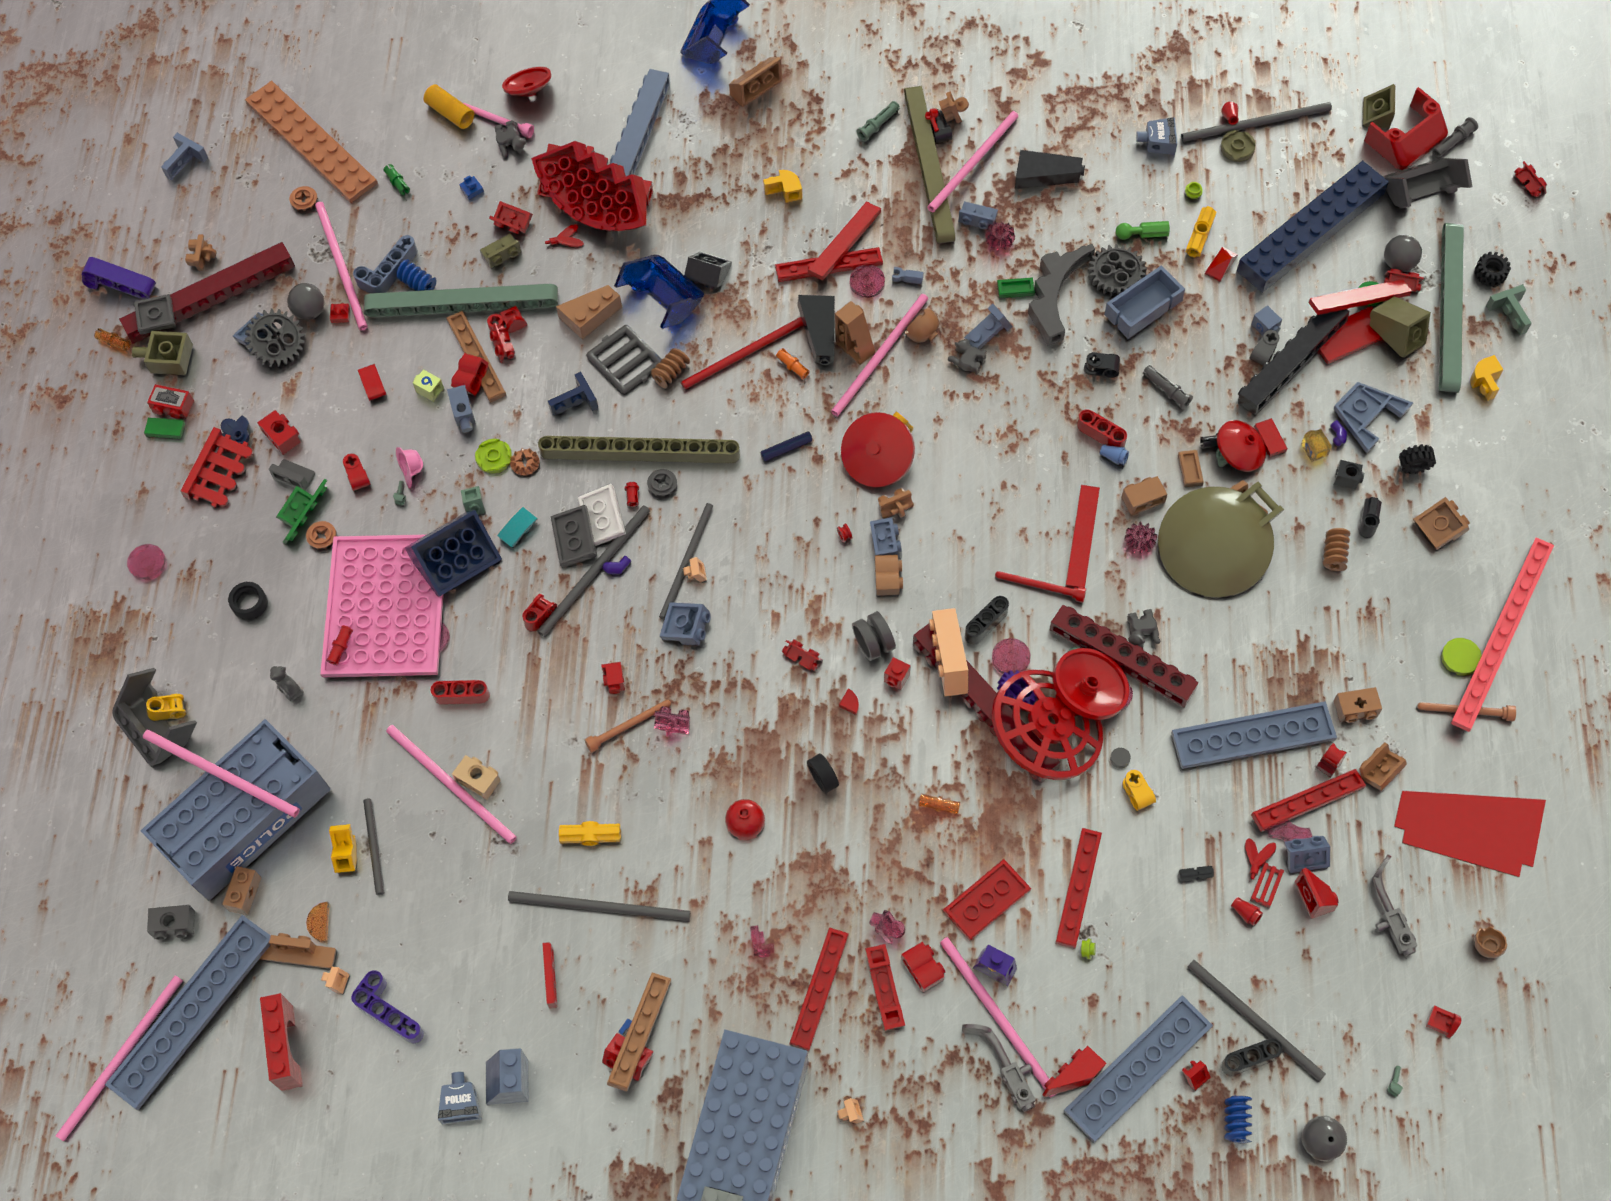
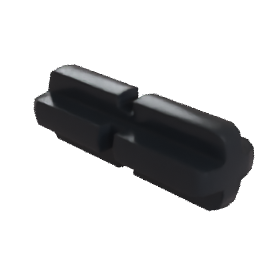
M1212 866L1197 867L1195 870L1194 868L1180 869L1178 876L1180 881L1196 880L1197 877L1198 879L1213 878L1214 869Z

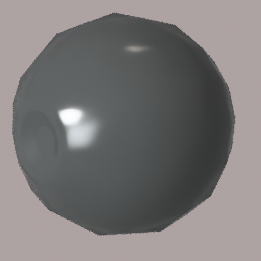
M1398 235L1392 238L1386 244L1384 250V259L1391 269H1398L1402 272L1415 268L1422 257V248L1419 241L1409 235Z
M300 283L290 290L287 297V305L295 317L302 320H312L322 313L325 300L322 292L315 285Z
M1317 1116L1309 1120L1303 1128L1301 1135L1302 1144L1306 1152L1314 1159L1332 1161L1341 1156L1345 1151L1347 1133L1336 1119L1329 1116Z

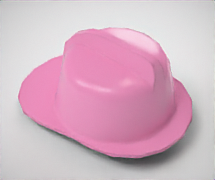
M397 447L396 458L403 472L408 488H411L412 476L421 472L423 461L416 450H402L400 447Z

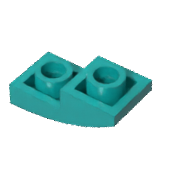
M522 507L497 536L510 547H514L538 518Z

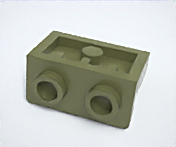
M511 234L480 249L481 255L491 268L522 252L520 243Z

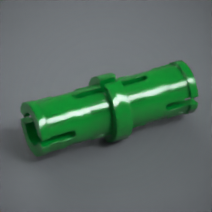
M388 164L391 169L386 165L383 171L389 177L390 183L398 189L402 196L405 195L403 190L408 194L410 188L405 183L403 176L396 171L392 164Z

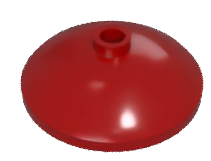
M546 67L524 69L509 76L503 82L502 88L509 95L531 97L548 84L552 74L550 69Z
M1239 420L1228 421L1220 427L1217 434L1218 448L1224 459L1231 466L1241 471L1252 472L1263 465L1266 458L1264 441L1256 429Z

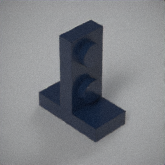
M581 372L574 374L578 387L548 400L552 415L563 413L566 409L578 406L585 400L592 411L598 409L597 399Z

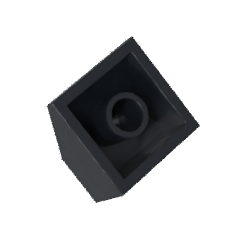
M697 252L688 257L684 278L689 279L691 283L699 284L700 282L706 284L707 288L716 289L723 284L732 261Z

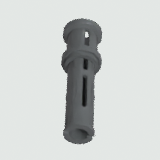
M1472 117L1466 118L1461 126L1455 127L1454 132L1432 149L1433 155L1440 158L1460 140L1467 139L1472 131L1474 132L1478 129L1477 121Z
M1151 365L1144 369L1143 375L1164 390L1168 398L1175 400L1181 409L1186 408L1190 404L1193 396L1185 393L1180 385H1174Z

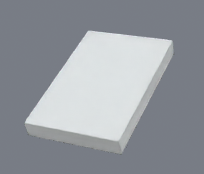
M612 484L578 497L579 505H586L588 508L595 546L626 534Z

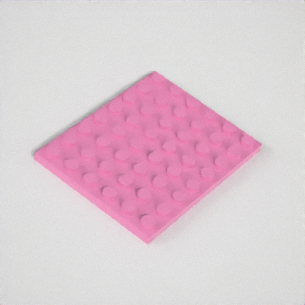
M425 535L333 537L320 673L322 677L438 675L443 595L438 597L405 550L406 546ZM342 625L348 626L353 629V632L348 640L347 650L343 651L338 665L328 663L326 659L333 647V640H336Z

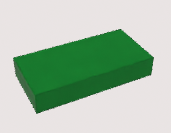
M1033 277L997 280L999 298L1035 296Z
M148 417L144 434L146 437L182 439L185 421Z

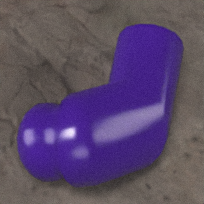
M1336 420L1330 427L1336 433L1333 442L1339 447L1345 444L1347 431Z
M624 556L619 562H605L603 570L607 574H621L631 563V560Z

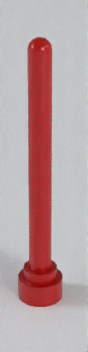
M1001 571L995 573L998 579L1072 596L1073 599H1076L1075 601L1084 602L1087 590L1084 587L1079 586V588L1075 587L1072 589Z

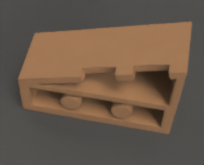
M606 285L556 306L559 319L583 340L620 310L622 303L620 295L609 285Z
M850 301L835 313V343L861 365L876 352L863 309Z

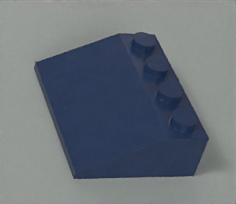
M475 510L463 513L405 547L413 564L438 597L502 560Z

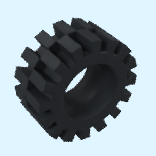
M1488 252V254L1485 253L1479 258L1474 273L1477 279L1480 278V283L1484 281L1486 286L1490 283V287H1494L1495 284L1499 286L1500 283H1504L1511 270V264L1507 262V257L1503 259V254L1498 256V252H1494L1493 255L1492 252ZM1486 266H1494L1499 272H1491Z
M1414 445L1413 448L1408 447L1407 450L1404 449L1399 454L1401 468L1404 473L1409 472V474L1415 472V474H1418L1420 471L1430 470V467L1433 468L1436 464L1434 450L1429 445Z

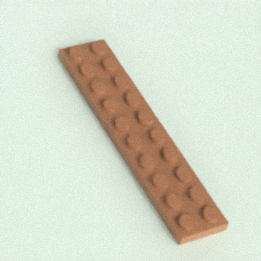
M272 80L245 99L248 106L350 203L378 184L374 176Z

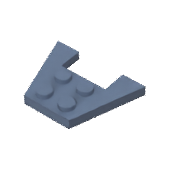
M1357 382L1335 404L1333 409L1367 454L1379 441V438L1368 431L1366 427L1385 407L1401 418L1411 408L1413 402Z

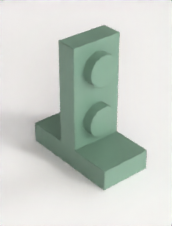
M1523 284L1491 295L1486 304L1489 311L1503 307L1504 313L1508 315L1514 329L1520 335L1527 333L1532 324L1518 302L1526 292Z

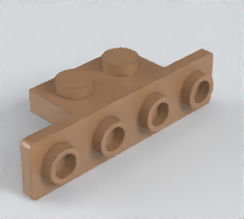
M278 933V936H270L269 943L271 945L259 960L331 969L334 964L336 949L316 946L310 940L311 938L306 936L291 938L288 934Z

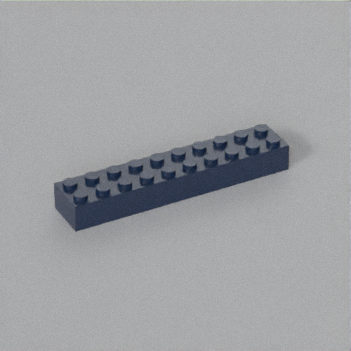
M1362 160L1240 258L1237 272L1261 293L1265 292L1385 194L1389 181Z

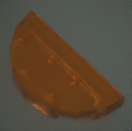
M328 901L313 907L306 920L307 930L310 935L317 941L327 943Z

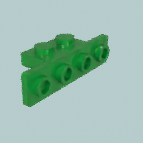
M324 479L314 495L309 494L298 486L295 487L276 518L292 527L283 540L284 544L288 540L293 541L298 533L295 529L298 525L303 526L308 518L305 514L308 510L312 511L318 503L315 499L318 495L322 496L327 489L325 484L328 480Z

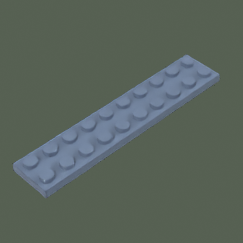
M242 915L118 1067L105 1086L133 1108L139 1110L271 945L269 943L271 935Z

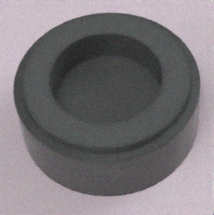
M1125 748L1114 749L1110 757L1112 765L1120 769L1127 767L1131 759L1129 751Z

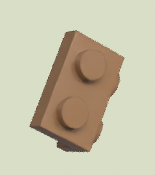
M1384 742L1375 749L1368 760L1361 764V777L1363 781L1382 791L1407 765L1406 759L1391 752L1389 745Z

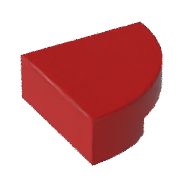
M848 688L839 703V707L857 715L859 709L858 698Z

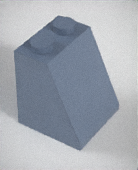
M521 1048L499 1050L486 1061V1105L529 1102L527 1057Z

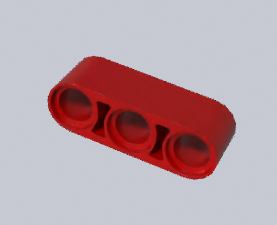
M1085 409L1080 412L1077 427L1082 433L1107 446L1125 447L1127 432L1123 428L1092 410Z
M481 680L437 681L433 683L430 689L436 703L441 705L482 704L487 702L490 697L487 685ZM464 690L462 694H456L458 691ZM478 690H484L483 693L476 694ZM439 691H445L442 695H437Z

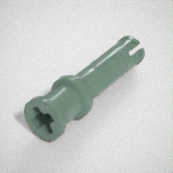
M892 101L873 119H868L862 128L859 127L856 130L857 136L862 141L867 142L873 133L879 131V127L900 110L899 104L896 101Z

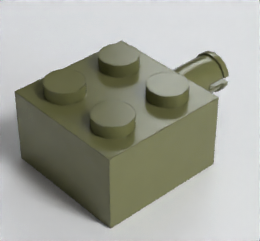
M151 331L148 347L133 346L132 356L133 358H145L144 363L150 373L186 375L193 343L187 333Z

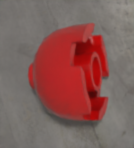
M741 799L729 806L726 812L725 824L728 832L739 840H751L756 838L764 829L765 815L762 808L756 802L750 799Z

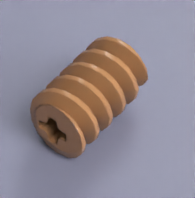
M672 348L665 355V358L661 359L660 363L651 370V375L659 386L667 388V383H672L671 378L675 379L677 377L676 373L680 374V368L685 369V363L689 364L690 359L681 350Z
M1333 528L1326 532L1323 566L1327 569L1339 572L1347 569L1346 563L1348 559L1346 557L1349 555L1347 551L1349 544L1347 543L1350 542L1349 536L1351 534L1349 530Z

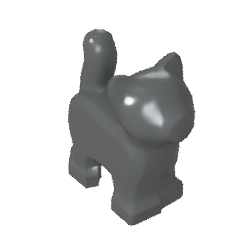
M513 120L506 122V130L502 128V124L495 126L496 141L504 158L508 155L506 147L512 144L513 149L521 154V150H523L526 144V140L520 137L517 130L518 124Z
M968 339L955 342V351L963 353L960 359H957L955 356H949L948 361L953 362L962 370L978 374L981 369L979 362L984 363L987 351L971 346Z
M1152 609L1144 610V615L1140 617L1141 619H1138L1136 612L1128 614L1127 621L1130 623V630L1132 632L1128 638L1129 643L1143 648L1145 643L1144 635H1152V639L1156 644L1161 642Z
M273 666L270 669L271 680L275 681L277 689L281 693L284 692L289 701H293L297 697L299 698L304 693L299 685L286 674V667Z

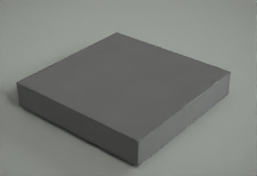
M170 294L134 302L137 327L140 335L150 333L151 331L176 327Z

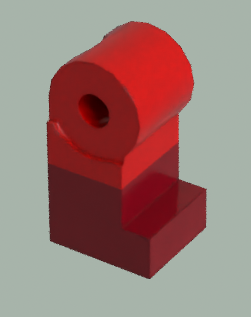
M1332 743L1316 768L1331 778L1342 764L1347 752L1339 750Z

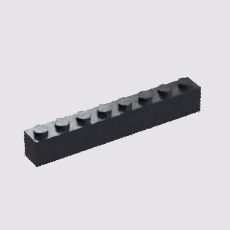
M1344 309L1316 316L1313 315L1307 325L1301 327L1293 339H1289L1281 351L1276 352L1273 360L1270 363H1265L1261 372L1258 375L1255 374L1251 378L1250 383L1239 390L1238 404L1256 415L1348 321L1350 311Z

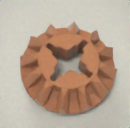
M308 186L296 188L289 197L290 204L298 211L300 209L304 211L307 208L312 209V206L316 204L318 199L316 191ZM303 195L306 197L305 202H302Z
M521 448L520 451H515L514 455L510 457L511 469L518 475H530L539 467V457L536 451L534 452L530 448ZM523 457L527 460L526 467L521 462Z
M326 521L312 524L306 532L307 542L316 549H326L327 546L333 545V537L336 536L334 526ZM317 532L324 534L326 539L319 538Z

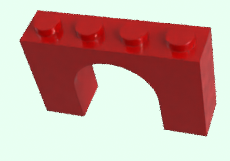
M281 993L261 997L260 1004L269 1081L281 1091L303 1087L301 1068L292 1057L287 1035V1027L295 1026L293 1005Z

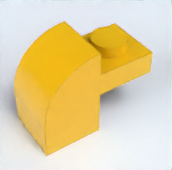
M779 170V176L763 179L765 195L783 192L786 203L802 199L801 183L795 173L789 170Z
M1495 355L1479 361L1470 378L1471 387L1479 386L1480 392L1485 395L1488 401L1494 399L1497 395L1499 387L1494 380L1499 379L1504 370Z
M350 824L330 826L329 833L333 846L331 860L334 872L355 871L357 846Z

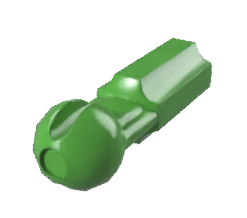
M1169 221L1142 222L1137 227H1132L1128 223H1121L1116 227V236L1122 240H1126L1136 234H1139L1141 238L1168 237L1170 232Z

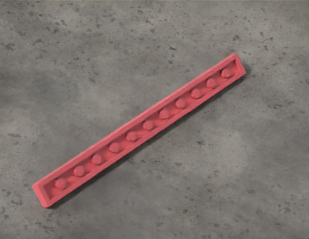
M1535 538L1452 719V725L1468 732L1471 731L1554 547L1553 544Z

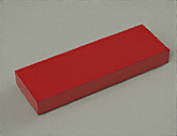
M547 942L542 943L546 1001L549 1009L558 1007L554 952L551 943Z

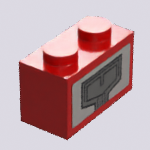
M155 384L147 404L152 412L157 415L165 414L176 419H187L194 399L189 391Z

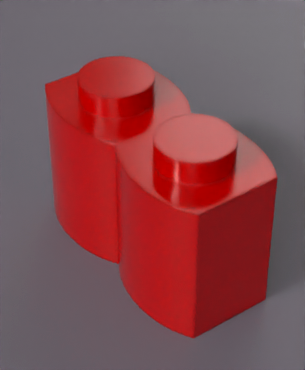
M464 353L458 362V370L451 379V387L465 385L468 394L475 396L480 389L482 378L487 372L489 363L483 358Z
M923 942L902 953L901 959L921 991L925 992L943 981L944 973L946 972L940 962L936 963L933 959L934 952L929 945L925 946Z

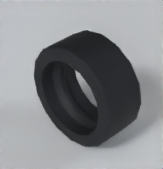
M247 581L233 587L228 597L229 606L234 614L245 620H251L260 616L266 609L268 602L263 589L258 584ZM244 593H257L259 599L252 608L240 609L237 606L238 599Z
M819 753L807 760V766L812 777L825 794L839 786V781L833 768L822 754Z

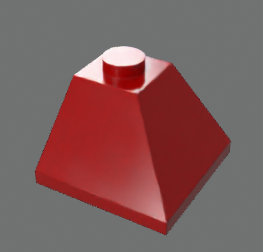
M1307 868L1302 869L1295 880V884L1311 919L1335 911L1339 903L1336 893L1332 892L1329 885Z

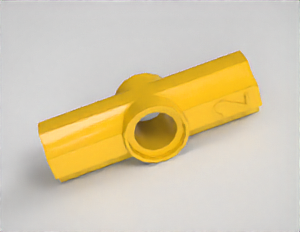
M1202 207L1197 222L1194 225L1185 251L1191 257H1200L1205 242L1208 239L1217 213L1212 207Z
M594 821L582 822L581 825L559 826L560 844L581 843L585 846H595L604 842H620L621 839L620 824H599Z

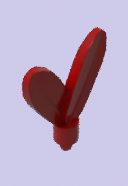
M576 224L565 228L557 237L549 238L548 241H545V244L554 245L559 243L575 248L584 245L580 239L571 237L577 232L578 225Z
M1250 838L1246 840L1245 848L1251 864V879L1258 875L1260 866L1275 853L1276 843L1267 844L1258 853L1255 842Z

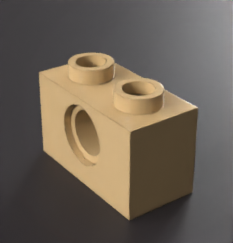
M466 755L452 773L456 782L485 800H488L501 782L498 772L490 766L486 768L476 757L470 758ZM475 774H482L480 778L473 779Z

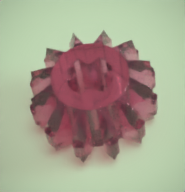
M1003 220L1000 223L995 221L993 225L989 224L988 230L985 232L986 244H990L991 249L996 247L997 251L1000 248L1005 251L1007 247L1012 246L1015 240L1014 228L1010 227L1009 223L1004 224Z
M1140 521L1138 526L1133 523L1131 528L1126 530L1124 540L1127 542V548L1133 547V553L1136 550H1139L1140 554H1143L1144 550L1149 553L1151 548H1154L1156 545L1157 534H1155V528H1149V523L1144 526Z

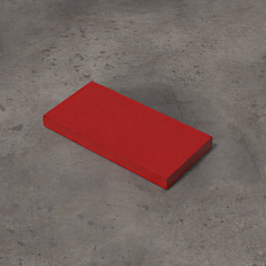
M1372 306L1348 316V321L1320 348L1318 352L1327 365L1384 340L1370 326Z
M1003 859L946 906L943 912L969 941H972L1029 893L1031 888Z

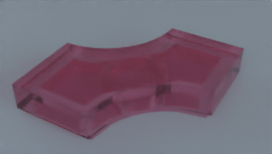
M1290 821L1267 830L1270 838H1280L1284 841L1313 837L1310 828L1298 827Z

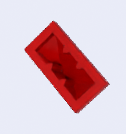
M1222 247L1205 271V274L1221 282L1238 254Z

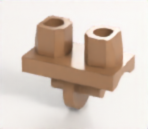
M951 91L947 92V98L939 101L940 108L946 122L955 119L958 124L962 122L958 112L967 110L969 102L964 97L954 101Z
M198 234L197 239H190L188 242L189 250L195 251V254H186L185 261L189 266H196L198 271H204L205 261L215 258L217 252L212 248L211 244L204 241L203 234Z
M900 488L895 490L894 496L891 498L885 495L878 498L880 513L883 519L898 514L900 518L905 516L904 511L914 506L910 490L904 491Z

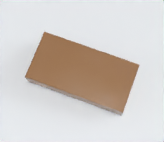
M1197 450L1178 452L1184 487L1203 486L1204 481Z

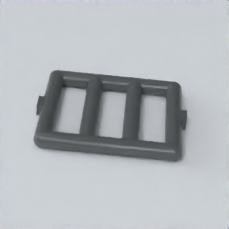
M624 325L610 336L606 335L602 338L600 344L586 354L587 358L623 394L640 382H646L649 379L648 376L651 375V370L661 361V358L628 325ZM625 333L632 339L602 362L596 357L598 353ZM636 345L643 350L616 372L612 373L607 368ZM648 356L655 362L625 385L618 379Z

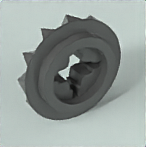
M659 469L650 474L647 485L649 491L654 493L655 496L661 495L664 497L667 494L671 495L672 491L676 490L677 479L673 472L667 469ZM663 480H665L666 485H662V487L659 488L658 482H663Z

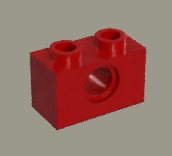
M276 410L257 422L264 435L282 455L301 443L298 435H300L298 430L294 426L290 427L285 415H280Z

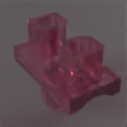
M662 706L659 711H655L654 728L666 731V737L671 738L673 732L689 734L690 717L688 710L681 709L678 714H672L669 707Z
M884 910L883 914L874 912L869 921V924L875 927V932L881 935L887 943L892 944L893 938L898 939L905 934L904 924L901 921L895 920L890 911Z

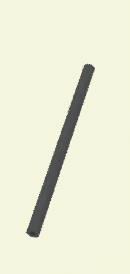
M710 503L705 505L661 610L659 618L665 620L669 604L674 602L684 578L683 568L689 566L690 559L694 554L713 508V505Z

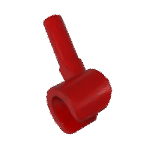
M932 108L929 112L925 113V118L931 120L934 131L938 132L939 129L935 119L938 117V110Z

